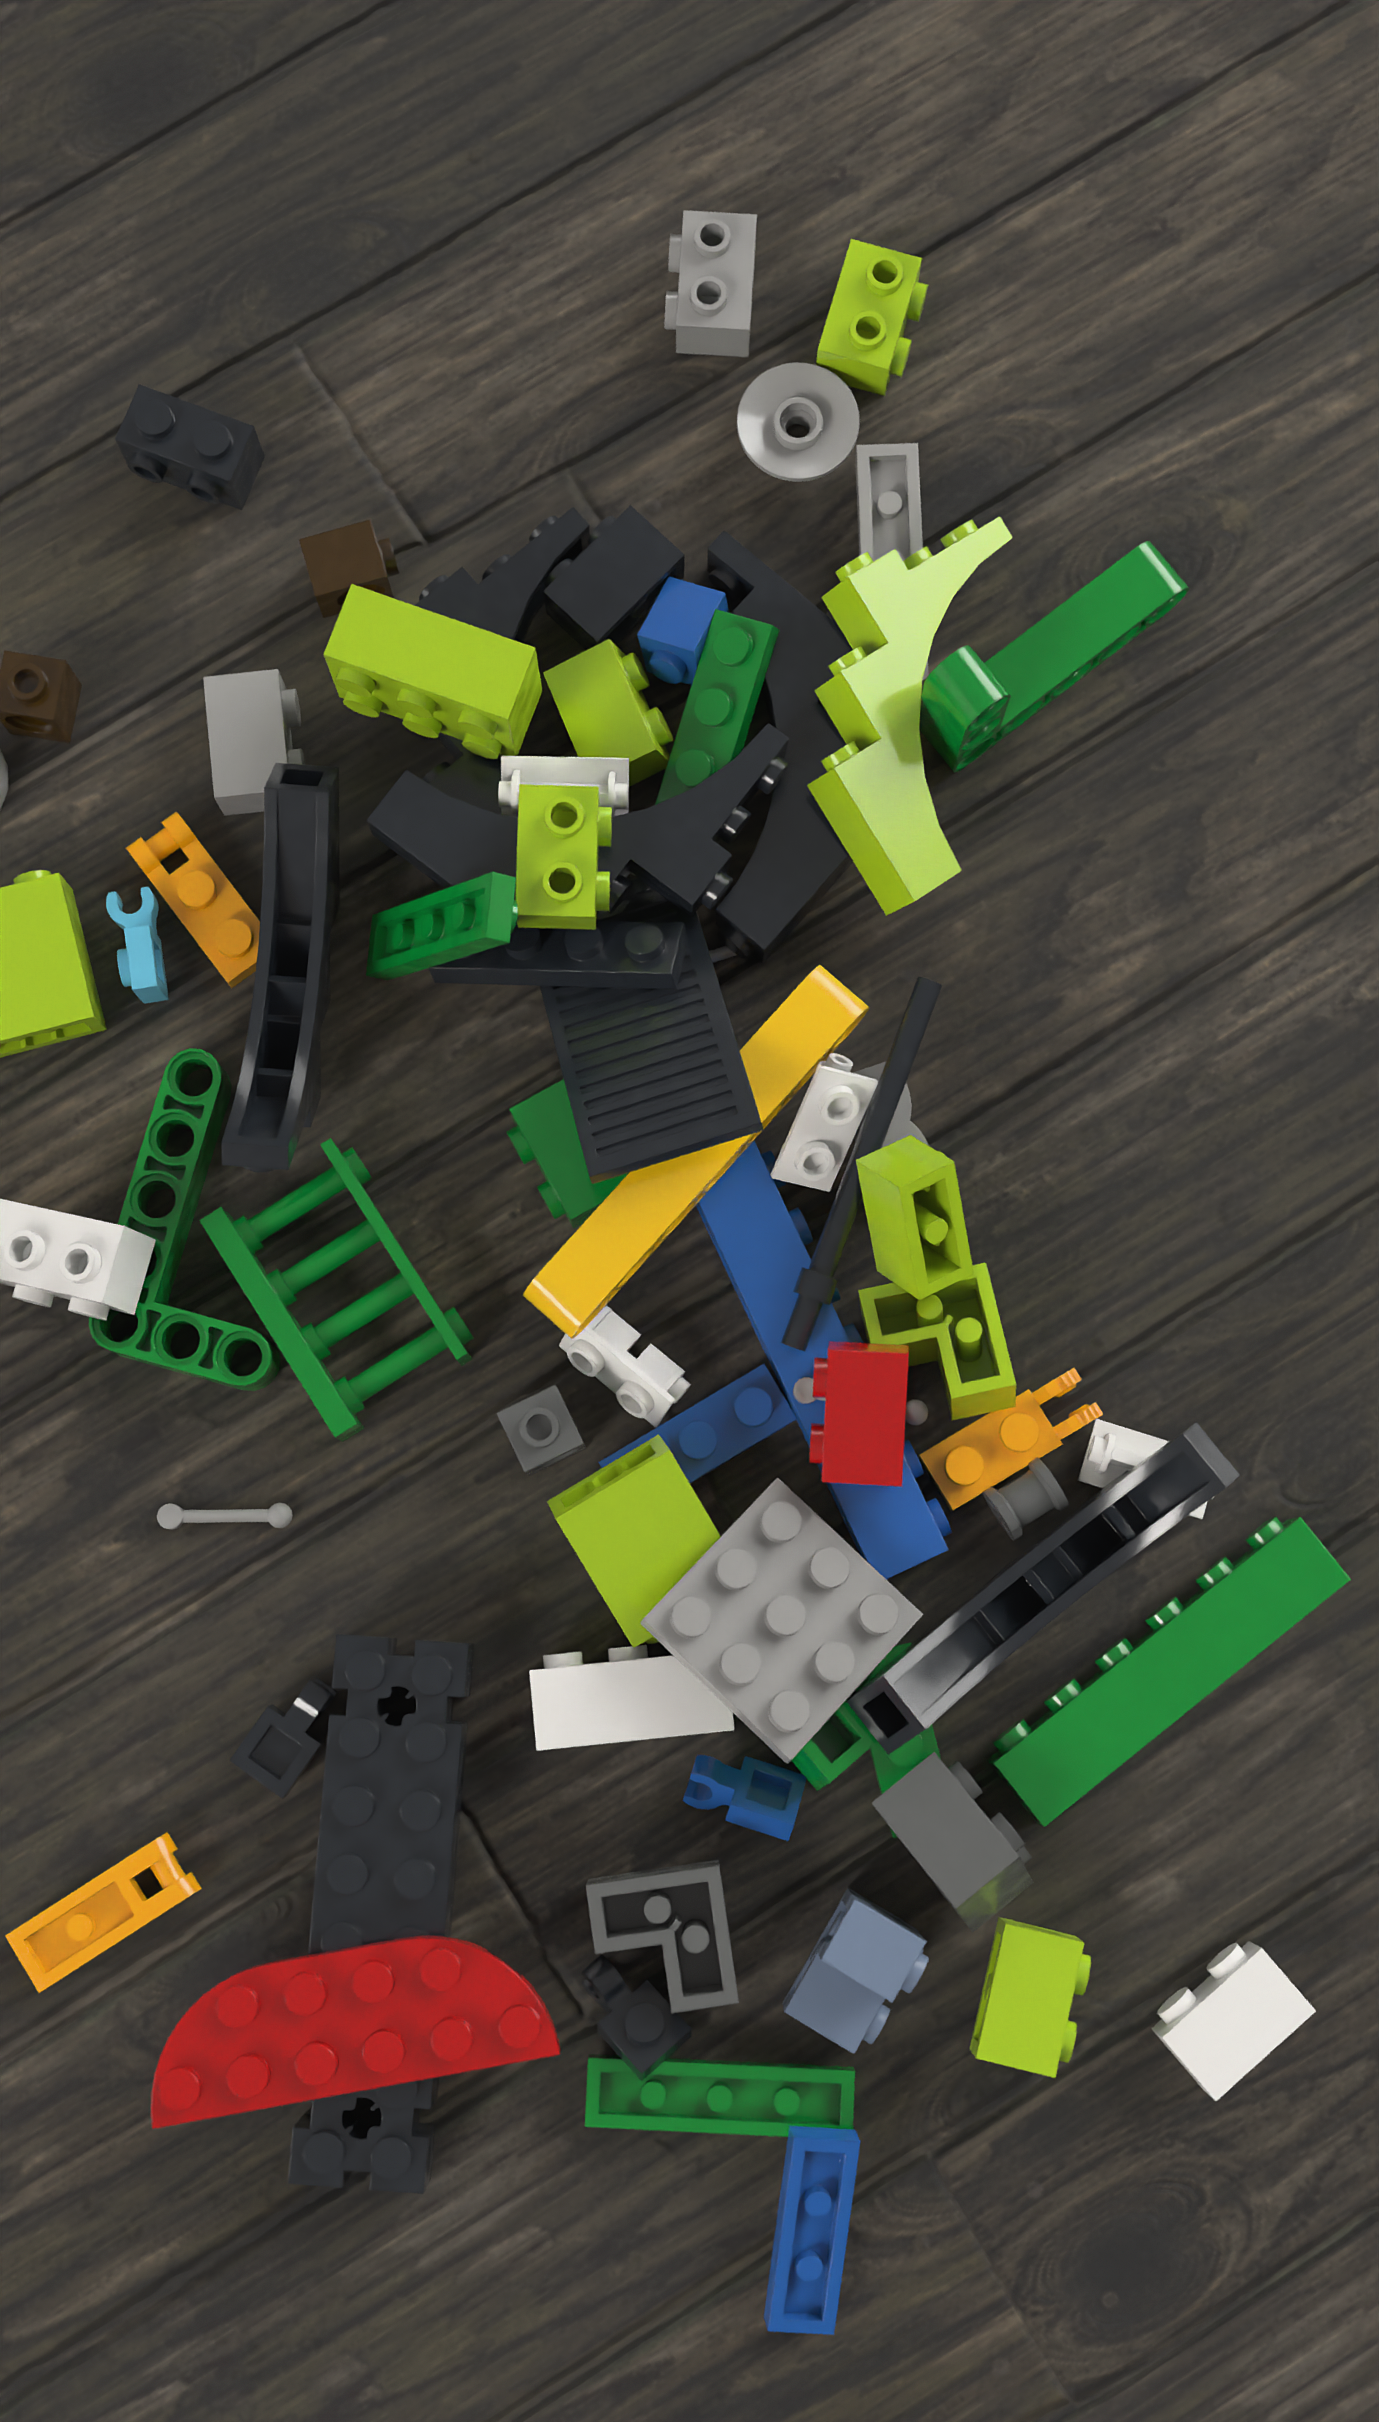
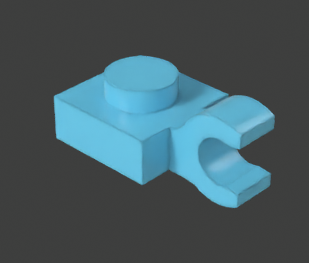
M142 887L141 896L143 902L141 908L133 914H126L122 910L121 897L116 891L109 892L106 899L107 911L115 923L124 929L126 948L118 949L117 951L118 969L123 986H131L133 992L144 1004L169 1000L161 939L158 937L156 929L159 906L155 895L149 887Z

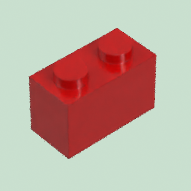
M829 1341L828 1358L815 1357L813 1397L826 1399L824 1424H811L810 1463L822 1464L821 1482L902 1487L909 1358L908 1345Z

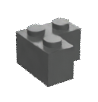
M933 1752L875 1799L872 1804L973 1933L1034 1883L1024 1865L1032 1859V1856L1024 1847V1841L1000 1812L989 1819L976 1804L974 1799L983 1792L958 1761L947 1768L937 1754Z
M719 1860L588 1879L586 1891L595 1954L662 1944L672 2013L739 2003Z

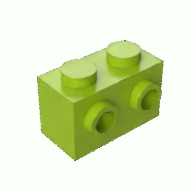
M851 239L817 350V366L831 371L847 386L885 396L891 374L902 377L912 343V340L902 337L907 320L910 319L918 322L925 302L928 285L918 282L922 258Z
M608 639L543 672L578 757L629 758V787L666 769L670 756L665 745L672 742L673 737L660 710L657 707L649 709L642 692L643 689L650 686L649 680L634 652L625 655Z
M519 784L515 898L518 905V927L596 930L597 911H609L610 872L598 871V847H611L612 807H600L599 786Z
M912 1135L906 1136L856 1160L876 1268L879 1273L918 1300L974 1274L953 1160Z
M998 1917L970 2044V2050L975 2058L1053 2078L1056 2077L1059 2061L1066 2063L1070 2061L1075 2044L1076 2022L1068 2021L1073 1994L1083 1996L1090 1973L1091 1956L1082 1954L1084 1947L1082 1940L1074 1935Z

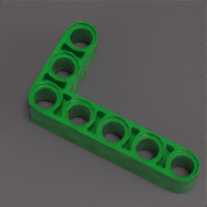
M1150 541L1140 544L985 663L969 645L956 650L944 659L928 675L924 682L921 694L919 731L953 772L964 769L1172 610L1187 594L1189 587Z
M189 1048L173 1056L165 1068L117 1224L156 1240L153 1250L157 1257V1264L153 1273L145 1278L135 1311L138 1318L137 1330L128 1340L115 1342L110 1333V1325L113 1318L120 1311L109 1309L107 1320L89 1317L88 1326L92 1338L98 1345L122 1357L237 1389L256 1391L267 1387L274 1381L279 1372L280 1357L278 1350L269 1339L247 1327L167 1306L230 1100L232 1087L229 1075L212 1054L202 1049ZM199 1069L212 1071V1084L204 1094L198 1096H188L185 1094L184 1083L193 1071ZM179 1129L193 1130L194 1144L190 1151L179 1157L167 1156L166 1142L169 1136ZM161 1189L174 1190L176 1200L172 1211L161 1218H150L147 1206L151 1195ZM195 1327L200 1336V1344L197 1351L188 1358L176 1359L171 1350L173 1336L181 1328ZM248 1343L257 1344L262 1352V1362L259 1368L251 1375L237 1376L232 1367V1357L235 1351Z

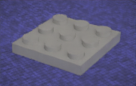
M777 1477L643 1618L640 1624L785 1763H788L923 1614Z

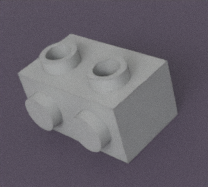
M683 210L682 234H670L668 271L679 273L678 292L667 291L665 303V329L676 330V353L749 356L756 214Z

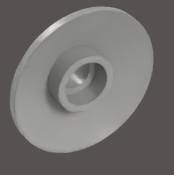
M787 363L765 371L748 386L738 408L737 432L746 455L762 471L786 481H810L830 474L849 457L858 438L859 410L851 390L831 371L809 363ZM800 424L809 433L805 437L795 438L789 436L786 430L791 425Z

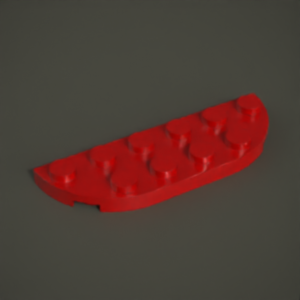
M414 1936L278 1960L253 1966L223 1980L195 2002L177 2023L160 2055L154 2076L151 2097L152 2129L560 2055L561 2048L552 2018L533 1986L523 1975L516 1972L506 1962L474 1943L444 1936Z

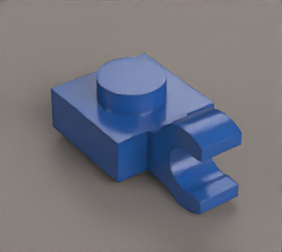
M697 1755L683 1801L698 1809H714L721 1805H727L729 1809L725 1821L789 1841L806 1778L803 1774L747 1756L744 1757L741 1769L739 1770L725 1765L711 1756Z

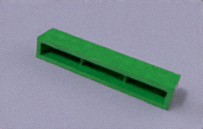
M1274 1516L1263 1523L1245 1539L1251 1549L1234 1563H1231L1226 1556L1216 1561L1195 1579L1201 1587L1199 1591L1182 1604L1176 1597L1162 1604L1145 1619V1622L1151 1628L1133 1644H1130L1125 1637L1115 1642L1094 1660L1100 1668L1097 1673L1082 1685L1075 1678L1068 1680L1043 1701L1049 1708L1046 1714L1031 1726L1024 1719H1020L993 1741L998 1752L987 1761L1037 1824L1043 1827L1048 1825L1351 1580L1301 1517L1287 1519L1281 1523Z

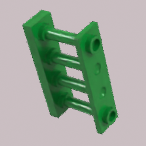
M330 1138L320 1145L333 1164V1167L248 1220L243 1215L234 1221L232 1216L220 1207L199 1221L336 1439L344 1442L364 1429L356 1414L365 1409L363 1404L365 1400L447 1348L451 1350L461 1366L465 1365L472 1358L464 1345L473 1340L474 1337L454 1306L444 1313L438 1306L362 1186L373 1178L353 1147L341 1153L337 1145ZM345 1188H348L367 1219L281 1273L276 1268L268 1274L255 1254L264 1248L262 1241ZM381 1241L399 1268L400 1273L317 1326L309 1322L301 1328L288 1307L298 1301L295 1294ZM415 1294L435 1326L352 1379L348 1380L346 1376H343L335 1381L322 1361L331 1355L329 1348Z

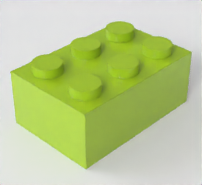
M354 584L350 586L323 654L339 697L344 699V705L351 710L369 717H378L381 711L401 718L406 728L425 737L438 738L439 733L458 738L463 740L462 745L467 750L489 759H497L499 753L506 756H518L542 693L535 647Z

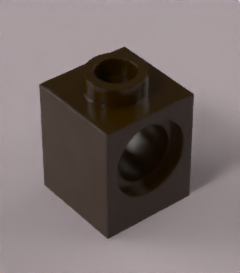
M371 519L299 539L314 594L323 618L340 614L351 584L394 598L388 579L390 576L400 574L389 537L377 541Z
M4 650L0 669V722L10 734L65 743L71 742L82 684L68 662L62 659Z

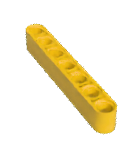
M821 965L816 967L740 1050L764 1129L813 1076L818 1063L827 1060L829 1054L833 1053L849 1036L870 1008ZM762 1131L629 1172L537 1274L526 1288L523 1296L571 1339L575 1338L599 1314Z

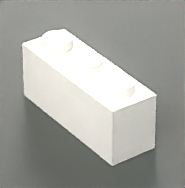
M640 1645L635 1648L630 1646L608 1649L609 1662L583 1664L582 1652L543 1655L544 1669L529 1670L537 1751L735 1730L733 1712L674 1655L648 1658L647 1645Z

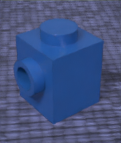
M668 577L637 634L647 672L652 673L667 683L677 684L682 682L692 685L715 609L729 613L724 592Z

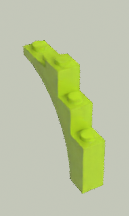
M1000 516L979 529L973 520L959 526L940 539L945 549L934 556L927 546L905 560L901 559L896 549L875 561L872 560L868 552H865L835 572L841 582L821 597L853 650L828 666L834 677L814 691L847 745L821 761L827 773L807 786L886 916L915 902L962 871L939 826L925 779L919 731L922 679L933 637L953 596L982 561L1013 538Z

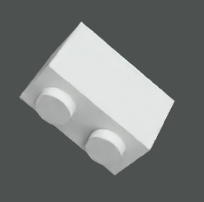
M1250 1941L1242 1948L1237 1943H1233L1222 1950L1207 1966L1211 1976L1193 1992L1188 1987H1184L1173 1994L1159 2008L1157 2014L1162 2020L1152 2028L1200 2087L1215 2101L1222 2097L1316 2012L1267 1953Z

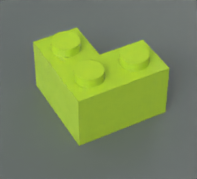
M986 1263L972 1265L974 1274L921 1300H918L895 1283L858 1290L861 1315L868 1343L908 1345V1367L938 1360L952 1421L1013 1408L1016 1404V1381Z

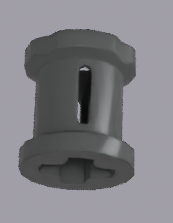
M1038 1457L1029 1462V1470L999 1490L990 1487L983 1492L993 1515L1013 1541L1023 1536V1527L1053 1508L1062 1511L1069 1506L1060 1485L1047 1466Z

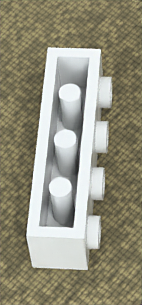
M0 1199V1284L15 1287L13 1298L45 1307H51L54 1296L70 1300L69 1311L96 1319L107 1320L109 1309L135 1315L156 1240L122 1225Z

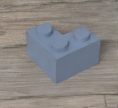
M847 1888L782 2003L784 2012L854 2054L862 2040L872 2044L882 2030L890 2013V2008L882 2004L884 2000L887 1999L893 2002L900 1989L909 1994L916 1986L929 1960V1957L924 1955L922 1950L926 1941L915 1927Z

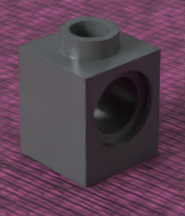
M556 1385L497 1413L518 1460L528 1476L587 1449Z

